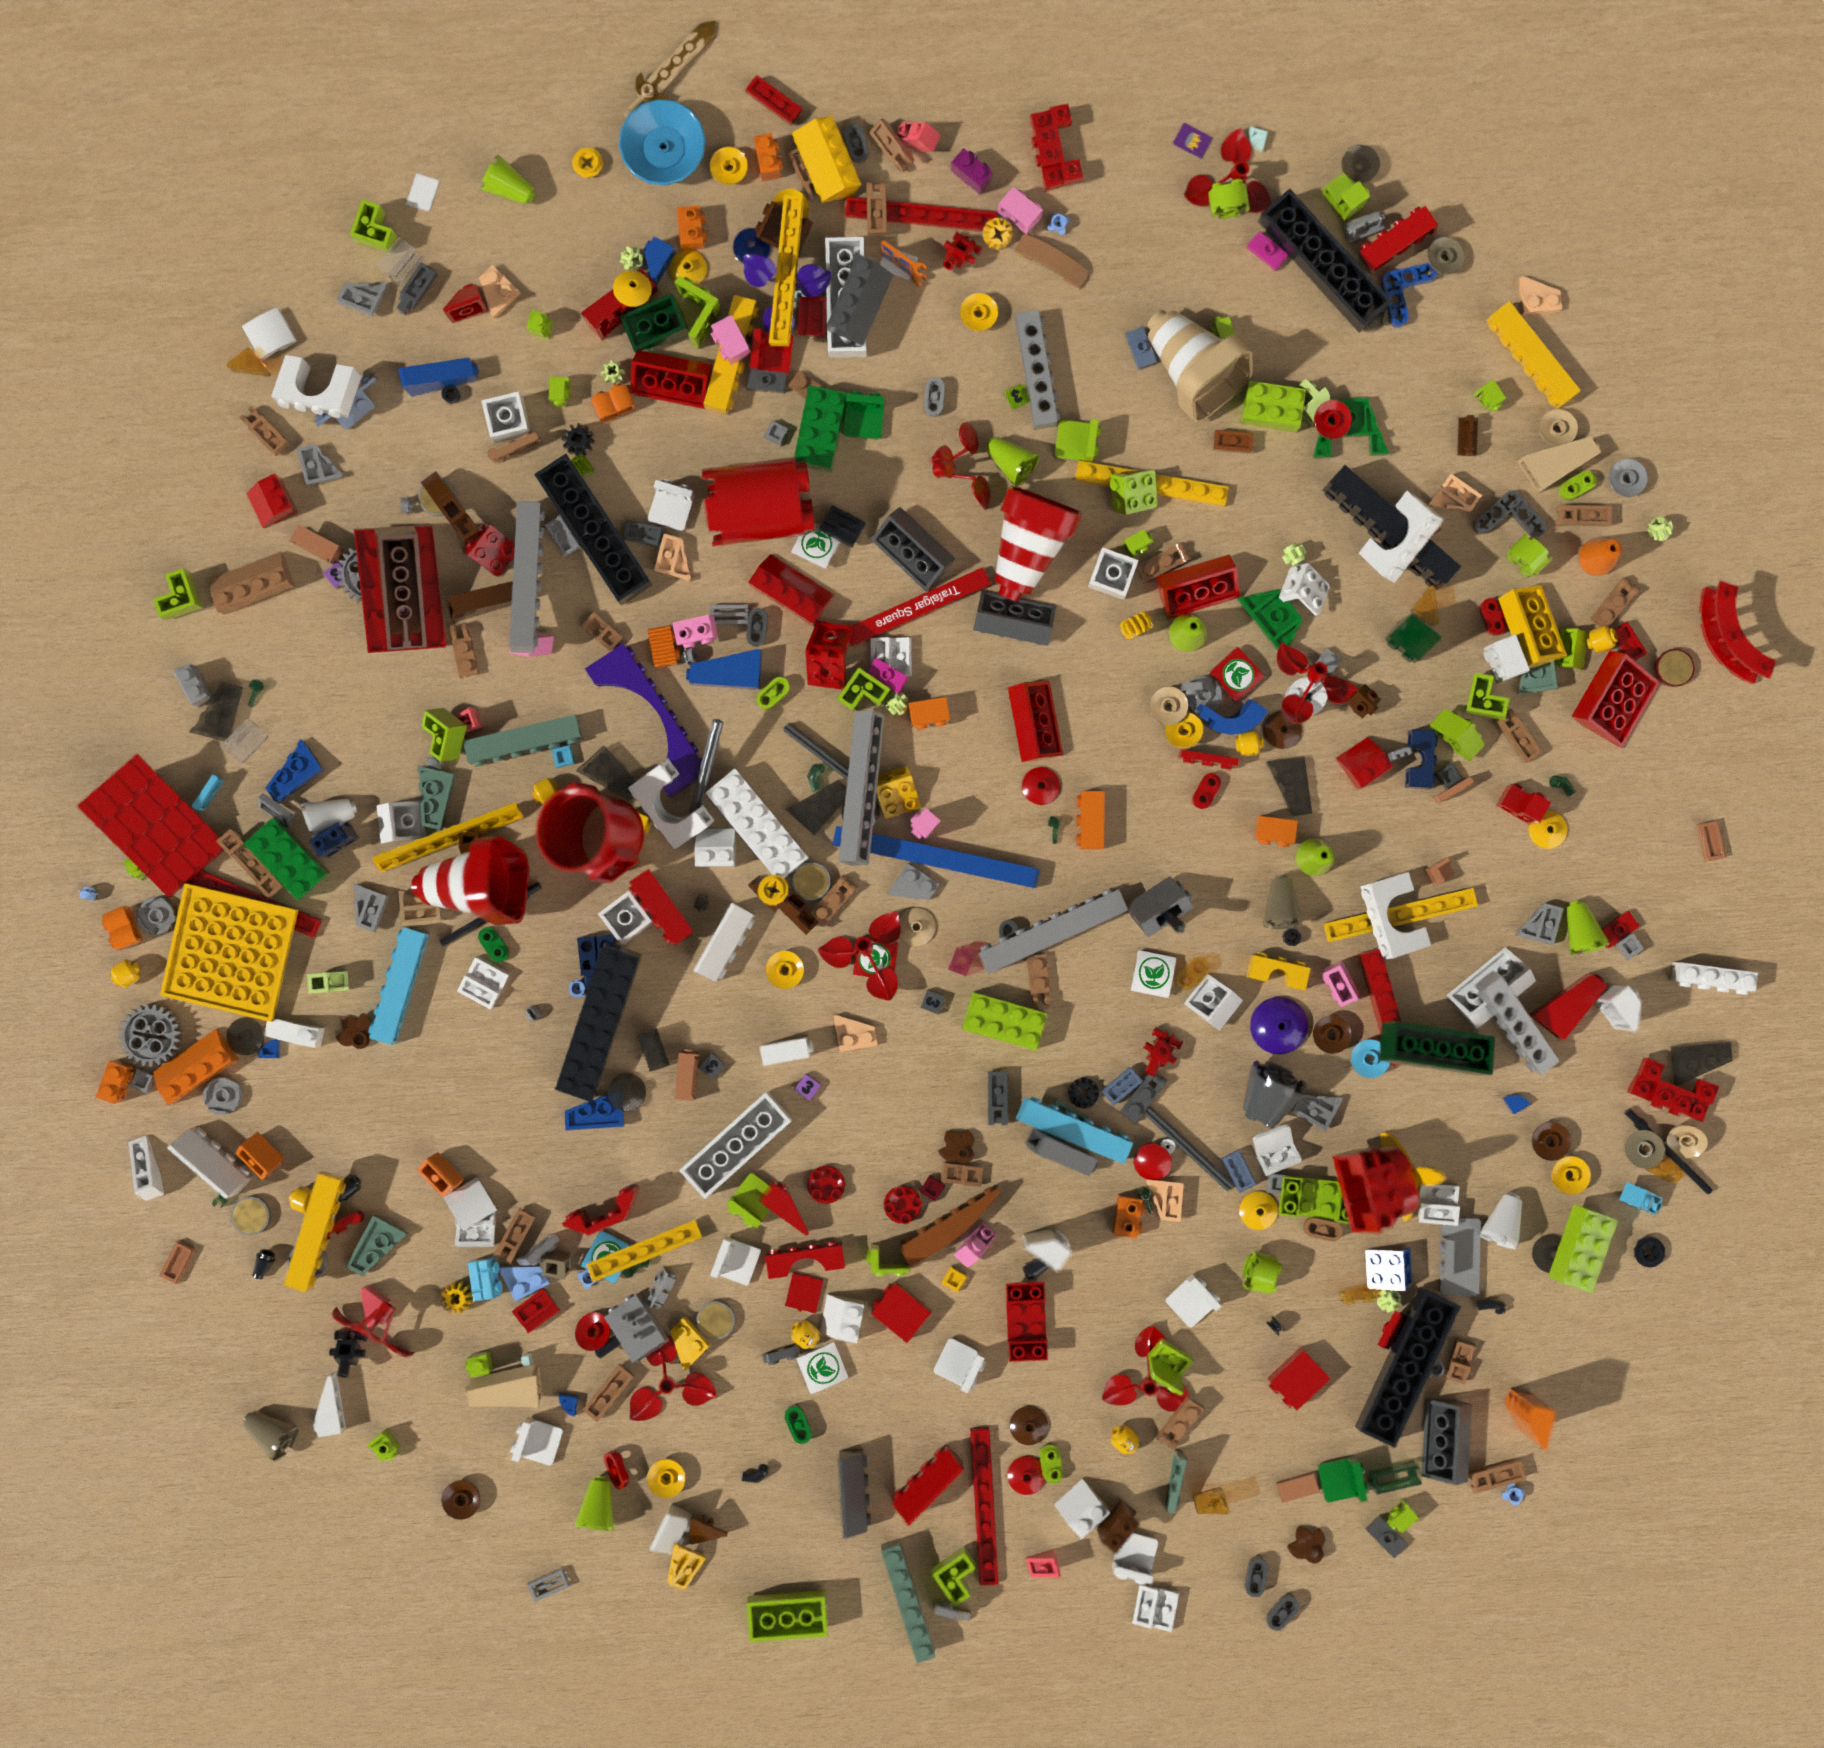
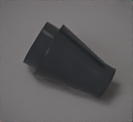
M261 1249L256 1254L252 1274L254 1278L263 1279L275 1262V1254L272 1251Z
M1037 1259L1025 1263L1026 1265L1022 1269L1030 1281L1032 1279L1036 1280L1051 1266L1043 1260Z

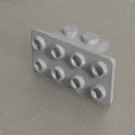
M1459 1218L1458 1226L1441 1224L1438 1270L1440 1273V1293L1442 1295L1478 1296L1479 1235L1481 1221L1477 1218Z

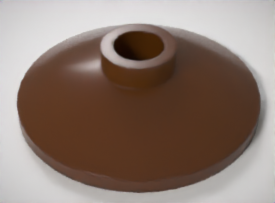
M1278 711L1267 718L1264 723L1263 733L1271 746L1278 749H1287L1299 741L1302 726L1301 724L1289 721L1283 711ZM1281 726H1285L1287 728L1286 733H1283L1281 731Z
M1328 1015L1321 1018L1315 1024L1313 1039L1316 1046L1323 1052L1336 1054L1345 1050L1350 1044L1352 1037L1351 1028L1343 1018L1336 1015ZM1332 1030L1334 1032V1036L1332 1038H1329L1328 1032Z
M1543 1123L1536 1128L1532 1136V1147L1535 1153L1548 1161L1563 1158L1571 1146L1569 1132L1559 1123ZM1548 1137H1551L1552 1142L1550 1144H1547L1546 1142Z
M1024 1406L1016 1410L1012 1415L1010 1431L1013 1438L1019 1443L1034 1445L1042 1441L1046 1436L1048 1421L1040 1409L1033 1406ZM1031 1424L1033 1426L1032 1430H1027L1026 1425Z
M454 1481L443 1491L441 1498L442 1507L451 1518L457 1520L468 1519L476 1513L480 1506V1493L468 1481ZM464 1495L466 1500L461 1501L459 1496Z

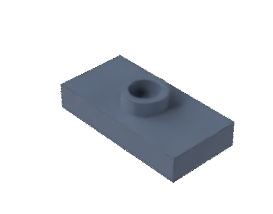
M1144 326L1125 333L1138 370L1156 364L1157 361Z
M1129 1066L1103 1088L1101 1092L1114 1106L1142 1083L1143 1080Z
M1239 1149L1221 1158L1239 1193L1256 1185Z

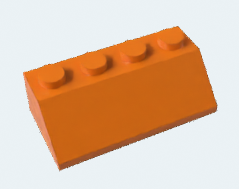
M216 1028L155 1070L153 1074L156 1088L167 1105L175 1104L239 1059L219 1029Z
M1510 1388L1509 1393L1505 1397V1405L1508 1412L1522 1433L1543 1450H1547L1556 1411L1535 1395Z

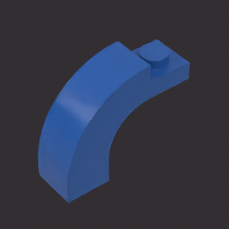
M1247 699L1240 711L1229 717H1222L1201 703L1196 709L1201 713L1199 716L1207 722L1210 721L1207 726L1208 728L1228 735L1241 734L1253 729L1268 712L1267 709L1251 699Z

